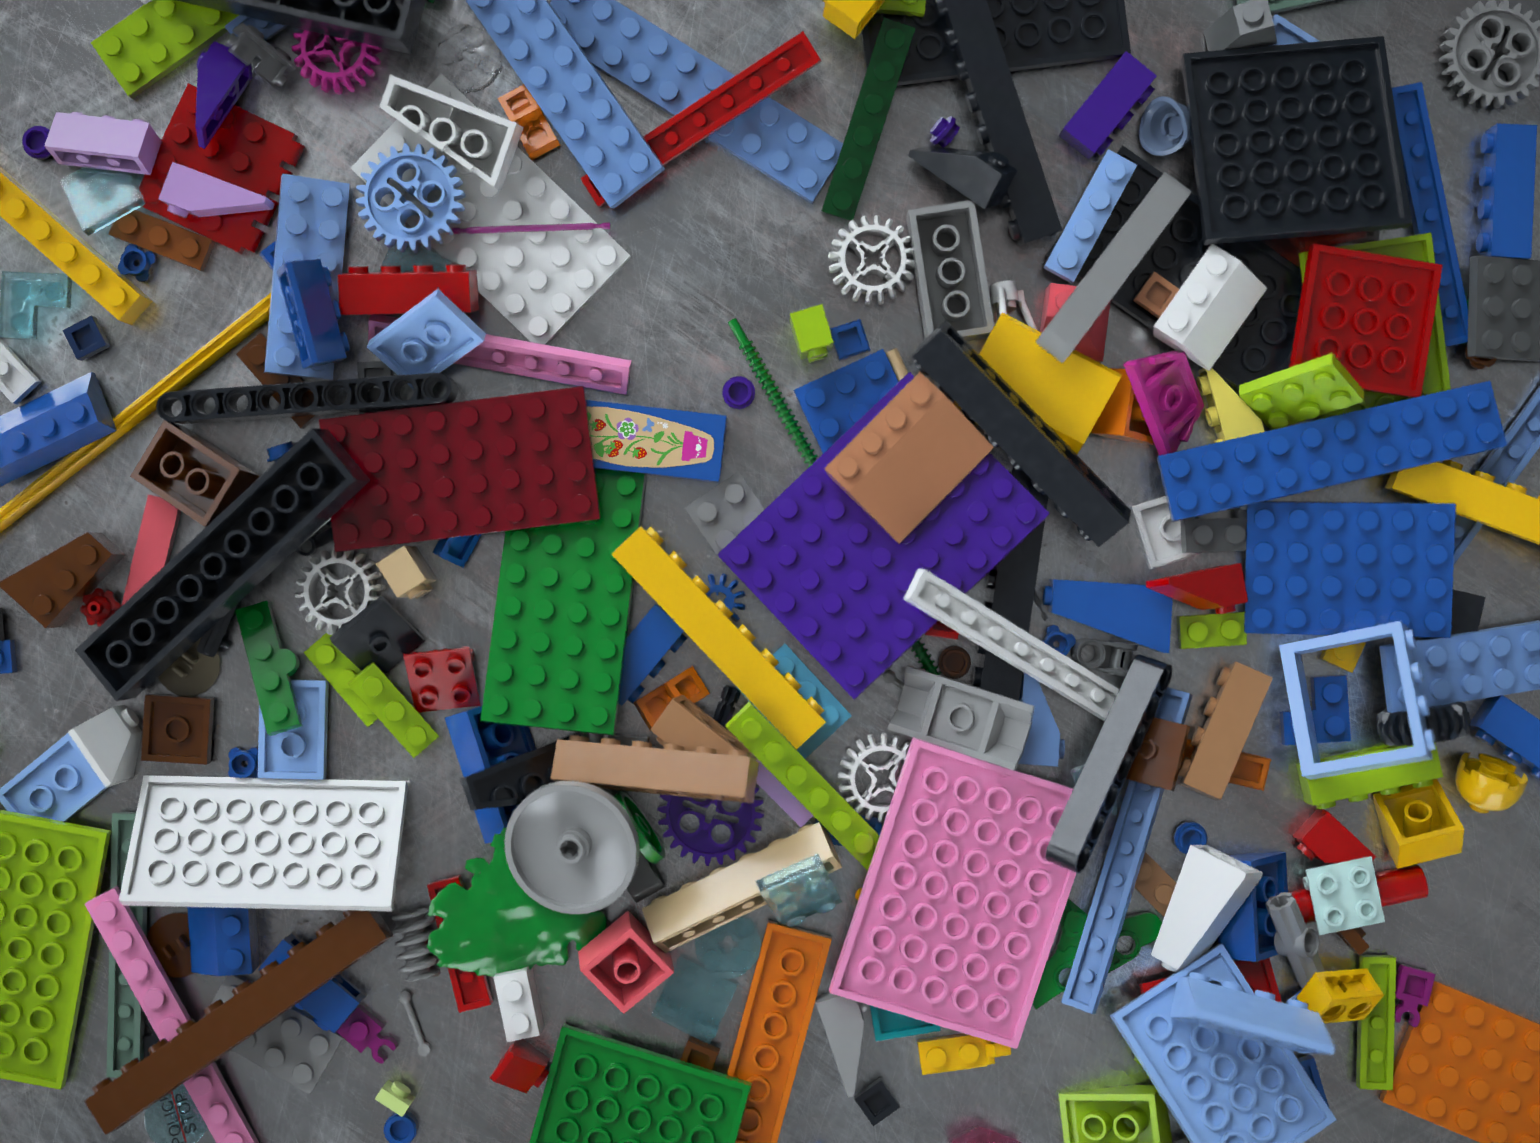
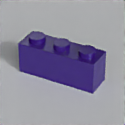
M1126 51L1065 125L1059 136L1088 160H1090L1095 152L1101 156L1113 142V139L1109 137L1116 127L1122 131L1134 116L1130 111L1134 104L1138 101L1143 105L1155 90L1151 83L1157 75Z

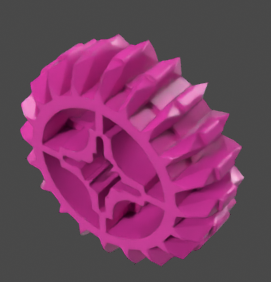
M304 30L303 33H293L294 39L299 42V44L291 46L292 51L299 55L294 59L295 65L302 67L300 74L304 79L310 78L309 83L314 88L321 84V90L325 93H329L333 87L335 93L341 95L344 86L352 93L355 91V82L358 81L361 86H366L367 83L363 78L366 74L370 77H375L376 73L371 68V65H381V60L375 54L383 52L382 47L325 34L322 42L314 46L321 35L320 33ZM334 38L342 46L339 47L341 51L338 53L340 59L332 52V50L335 51L333 47L336 46ZM360 52L357 61L351 66V58ZM320 62L324 64L335 63L340 72H325L317 68L316 64Z

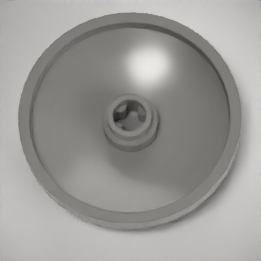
M558 781L536 789L515 809L505 834L507 863L518 885L539 904L561 913L586 914L607 907L616 901L626 890L635 875L639 862L638 834L625 808L609 793L584 782Z

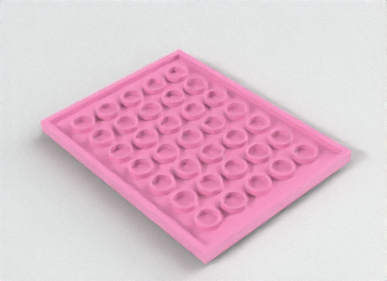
M913 737L828 989L829 992L837 996L1017 1049L1076 876V872L1046 860L1047 846L1074 788L1018 770L1013 771Z

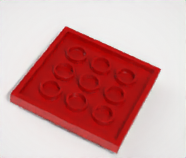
M1320 244L1309 245L1290 367L1332 353L1364 391L1408 398L1420 397L1443 265Z

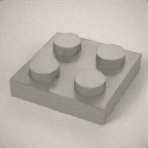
M739 471L685 507V510L716 555L765 510Z

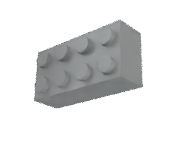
M969 200L908 210L906 222L908 235L911 237L910 248H913L912 260L915 261L914 273L924 338L926 339L945 320L966 341L988 337L994 327L975 202Z

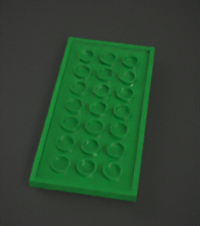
M595 468L601 519L505 531L480 721L615 736L634 578L611 554L640 527L646 474Z

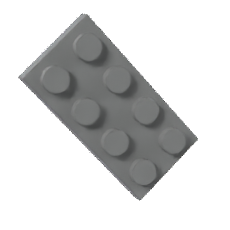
M242 975L226 976L211 1004L219 999H222L223 1003L234 996L231 991L248 979ZM293 1006L233 1048L232 1051L310 1095L341 1044L343 1037L337 1032L332 1033L330 1030L325 1031L313 1021L314 1017Z

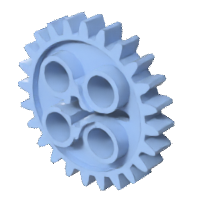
M404 143L402 153H398L394 146H391L390 157L387 158L383 153L379 152L378 156L381 163L377 165L369 161L368 165L373 170L372 173L360 174L367 183L366 185L356 186V189L364 194V197L356 199L355 202L359 206L366 208L361 210L358 215L361 219H369L364 227L368 231L376 229L373 237L378 242L385 238V245L389 249L397 242V248L402 253H404L408 244L414 253H418L419 244H423L429 251L431 250L430 240L435 239L438 243L443 244L440 234L445 232L453 235L454 233L449 224L461 223L455 212L465 211V207L457 202V200L465 198L466 194L456 188L460 187L463 181L460 177H453L457 172L454 165L446 167L448 163L446 156L442 155L436 159L437 152L434 148L429 149L425 155L421 144H418L415 151L412 152L409 145ZM416 169V176L413 180L408 182L402 181V175L406 170ZM389 179L395 180L411 196H415L424 207L434 214L433 217H427L411 201H407L397 189L388 184ZM440 190L442 192L441 198L437 202H427V196L431 191ZM386 194H394L393 203L388 207H381L382 197ZM412 215L420 216V221L416 227L411 229L405 227L408 217Z

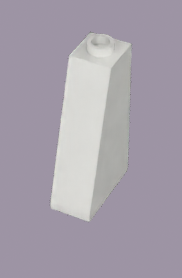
M1190 845L1151 955L1161 960V965L1164 968L1177 972L1207 953L1260 881L1263 872L1209 845Z

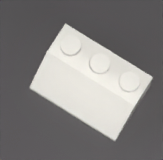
M1211 244L1154 325L1153 336L1176 351L1185 352L1187 358L1210 371L1267 288L1240 260Z

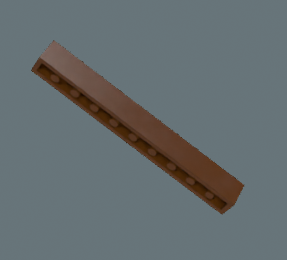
M344 911L342 914L345 919L336 925L331 921L315 932L318 938L308 945L305 941H302L287 951L290 957L279 964L275 960L259 971L262 977L251 983L248 979L231 991L234 995L225 1003H223L222 999H219L203 1010L206 1016L198 1022L191 1019L176 1029L178 1036L169 1042L164 1038L148 1049L150 1053L148 1057L142 1061L137 1057L119 1069L122 1075L112 1081L108 1077L92 1088L94 1094L84 1102L104 1134H110L121 1128L392 938L394 935L379 912Z

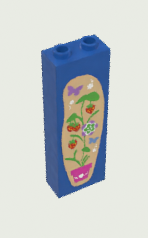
M586 400L596 469L720 483L727 425L726 415Z

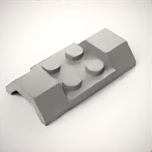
M906 666L904 687L897 710L889 723L888 730L918 738L1015 771L1027 742L1033 722L1035 706L944 676Z

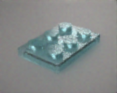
M819 854L756 880L761 895L780 925L797 926L804 922L806 917L816 913H827L842 902L839 892Z

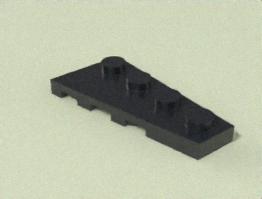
M580 732L570 734L581 736ZM570 735L562 737L560 740H569ZM557 740L460 778L470 809L479 810L517 805L536 789L556 782L551 779Z

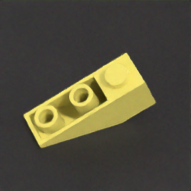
M1204 368L1198 370L1199 376L1196 378L1197 387L1201 396L1205 395L1208 408L1205 409V415L1208 425L1214 427L1217 440H1214V443L1265 432L1262 420L1213 368L1210 371Z

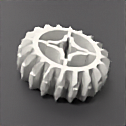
M875 215L873 225H869L867 216H862V227L860 228L854 220H851L848 224L851 233L843 228L838 232L844 241L832 240L831 246L839 250V252L833 251L828 254V259L838 261V263L829 266V272H840L833 279V283L838 285L845 281L846 285L841 290L843 295L848 294L851 289L855 290L852 298L854 302L859 300L860 294L866 295L865 305L871 304L872 295H876L879 305L884 304V293H887L891 300H895L897 295L894 287L901 292H905L907 286L901 279L912 281L914 275L906 270L915 268V261L907 259L913 256V248L905 249V246L910 244L911 237L906 236L900 239L899 236L904 231V227L900 225L895 231H892L890 228L892 227L893 220L890 218L886 221L885 226L879 225L881 220L879 215ZM868 235L885 238L884 241L882 240L875 246H869L863 241L859 242L857 239ZM849 246L855 251L854 254L860 260V265L852 276L845 262V254ZM892 246L895 247L899 256V270L897 274L890 270L891 266L885 260V255ZM881 251L878 263H881V266L872 264L864 270L867 258L864 255L873 257ZM872 274L882 279L885 278L888 281L877 286L860 283L861 280Z
M333 547L332 556L327 550H321V561L316 557L309 558V563L313 569L308 567L300 569L307 578L306 580H296L298 586H304V592H296L295 597L305 599V603L300 604L298 609L299 611L310 610L305 617L307 622L318 618L315 624L316 630H322L327 624V634L333 635L337 628L341 629L380 597L376 596V591L386 589L384 584L376 585L375 580L383 576L382 573L374 572L371 574L370 572L376 563L370 560L363 565L366 557L365 553L359 552L354 558V550L344 551L342 555V552H335V547ZM336 564H345L356 571L352 575H347L341 579L336 574H332L328 568ZM321 577V582L325 586V593L319 600V603L316 589ZM362 579L365 595L360 606V601L357 599L355 591ZM336 585H346V591H343L346 593L345 597H335V591H338L335 590ZM341 604L345 609H349L353 615L340 619L329 615L325 611L330 607Z
M882 732L879 743H875L873 734H868L870 745L866 747L860 739L856 740L860 751L856 753L853 749L848 748L846 753L853 758L852 761L843 759L840 761V765L847 768L848 772L838 773V779L848 780V783L839 786L840 792L851 791V794L845 800L849 804L857 800L858 803L854 806V809L858 813L864 807L867 808L865 812V819L867 820L872 818L874 811L878 812L879 822H884V812H888L891 802L875 803L871 799L884 790L894 793L896 787L891 786L889 783L884 785L883 782L882 785H875L877 778L869 767L876 772L881 770L882 773L883 769H889L887 775L891 783L897 786L898 782L895 780V772L900 762L906 759L911 744L909 741H906L901 748L898 747L900 742L898 735H894L891 743H887V734ZM877 751H890L894 753L883 764H875L865 758L867 755ZM858 765L870 775V782L862 795L857 790L855 784V773Z

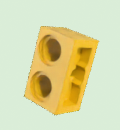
M1362 968L1315 972L1298 994L1297 999L1308 1004L1307 1010L1318 1012L1323 1023L1365 1020L1384 994L1369 970Z

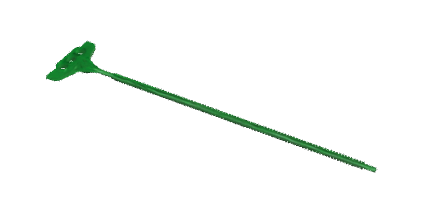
M737 318L730 320L728 324L741 345L739 349L744 351L742 355H746L747 358L745 360L750 361L749 367L752 366L754 368L752 372H756L755 378H759L760 381L758 383L763 384L762 390L766 389L765 395L770 396L768 400H772L773 404L771 406L776 407L775 413L779 412L778 418L782 417L783 421L781 423H785L786 427L784 429L789 430L787 434L792 435L791 441L795 440L794 446L799 447L797 451H801L803 454L800 457L805 458L804 464L808 463V469L817 460L816 457L818 455H814L813 451L815 450L810 449L809 446L812 444L806 442L808 437L804 438L805 432H801L800 429L802 427L797 426L798 420L795 421L793 419L795 415H791L792 409L788 410L787 406L789 404L784 403L785 397L781 398L782 392L777 391L779 387H775L774 383L776 381L771 380L772 374L768 375L769 369L764 368L766 364H762L763 358L758 357L760 353L755 352L756 346L752 347L753 341L748 340ZM920 638L912 645L913 649H911V652L915 651L916 655L914 657H918L919 660L917 662L923 665L920 667L921 669L940 676L941 671L937 672L938 666L933 665L935 661H931L930 657L932 655L927 654L928 648L924 649L925 643L921 644L920 640L922 638ZM1069 898L1060 921L1061 934L1058 944L1047 959L1033 1001L1035 1010L1065 991L1066 985L1059 982V974L1063 969L1072 968L1088 915ZM1142 912L1125 917L1119 938L1124 935L1130 936L1133 939L1134 945L1132 950L1127 953H1120L1117 951V948L1115 949L1108 973L1134 959L1139 954L1142 946L1157 939L1162 925V921L1158 916L1151 912Z

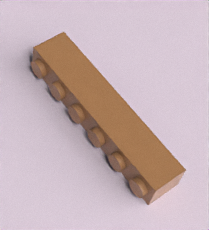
M570 735L569 740L557 739L551 779L556 782L578 781L591 784L600 789L744 803L754 802L759 763L749 757V752L729 750L728 755L716 754V749L708 747H696V752L684 751L683 746L676 744H664V749L652 748L651 743L643 741H632V746L620 745L621 741L610 738H601L600 743L589 742V738L577 735Z

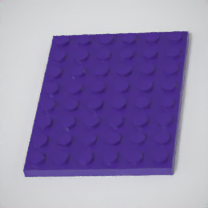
M911 372L904 376L717 554L854 700L938 622L937 619L904 600L918 569L929 571L954 588L967 594L1050 515L1016 478L989 453L898 544L827 475L824 468L915 377Z

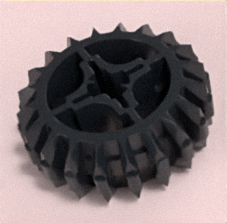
M1454 702L1429 707L1430 715L1425 716L1427 730H1433L1435 736L1434 743L1455 740L1470 733V713L1467 711L1465 703ZM1385 709L1377 714L1376 727L1381 743L1389 746L1414 745L1407 711L1390 713Z

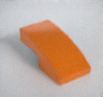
M524 84L498 98L508 119L524 127L520 140L531 160L560 146L538 103Z
M691 666L633 704L649 730H651L673 698L684 695L695 704L710 693L694 667Z

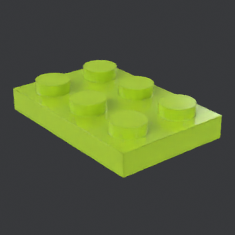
M1332 353L1239 385V396L1270 430L1287 427L1364 402V390Z

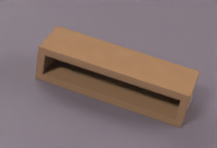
M1236 661L1230 664L1229 668L1223 667L1216 682L1217 685L1221 686L1217 697H1210L1203 713L1208 716L1203 728L1198 726L1192 737L1190 745L1195 746L1190 758L1185 757L1181 763L1178 775L1182 778L1179 785L1215 801L1222 799L1273 677Z

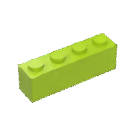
M1434 743L1435 749L1431 750L1433 757L1431 760L1312 780L1302 776L1300 763H1297L1296 767L1304 802L1312 806L1316 805V809H1327L1336 806V801L1348 798L1349 802H1358L1368 799L1369 793L1380 791L1381 795H1389L1401 792L1400 787L1412 784L1413 788L1433 785V779L1443 777L1436 743ZM1382 744L1320 758V762L1414 747V745L1389 746Z

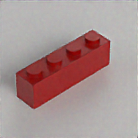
M466 264L446 265V271H434L433 265H413V271L401 272V265L381 266V272H369L368 266L348 267V273L337 275L341 315L405 314L437 289L446 295L463 313L479 310L477 270H466Z

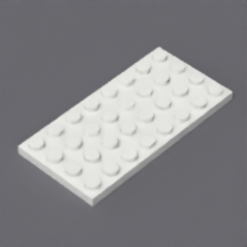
M442 74L427 88L476 107ZM396 120L351 167L367 183L360 174L372 173L373 170L368 165L369 161L377 165L381 163L378 156L379 152L388 158L391 156V146H394L398 153H402L404 143L409 145L412 152L415 151L418 144H421L425 155L429 149L434 148L437 152L436 159L442 155L446 156L448 159L446 167L454 165L457 172L453 177H460L463 181V184L456 189L462 190L466 194L465 198L457 200V202L465 207V211L455 212L461 223H450V228L577 223L597 224L518 147L514 153L502 190H499L438 149L418 133ZM416 169L406 170L402 175V181L408 182L413 180L416 176ZM389 179L388 184L397 189L407 201H411L427 217H433L434 214L424 207L415 196H411L395 180ZM440 190L431 191L427 196V202H437L441 198L442 192ZM386 194L382 197L389 206L395 198L394 194ZM412 215L407 218L406 222L414 228L418 225L420 216ZM602 228L567 231L460 233L453 235L443 232L440 234L443 244L438 243L435 239L430 240L431 246L449 264H466V270H477L478 292L530 342L548 345L631 258L630 254Z
M143 775L119 901L122 905L393 911L408 792L407 782Z

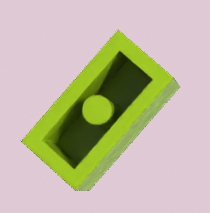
M820 304L790 313L789 322L800 360L808 358L809 363L827 358L829 351H832L834 342L823 305Z

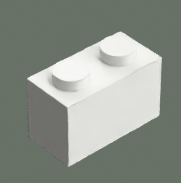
M529 967L496 973L494 982L507 1042L540 1036L544 1028V1021L533 968L530 970Z

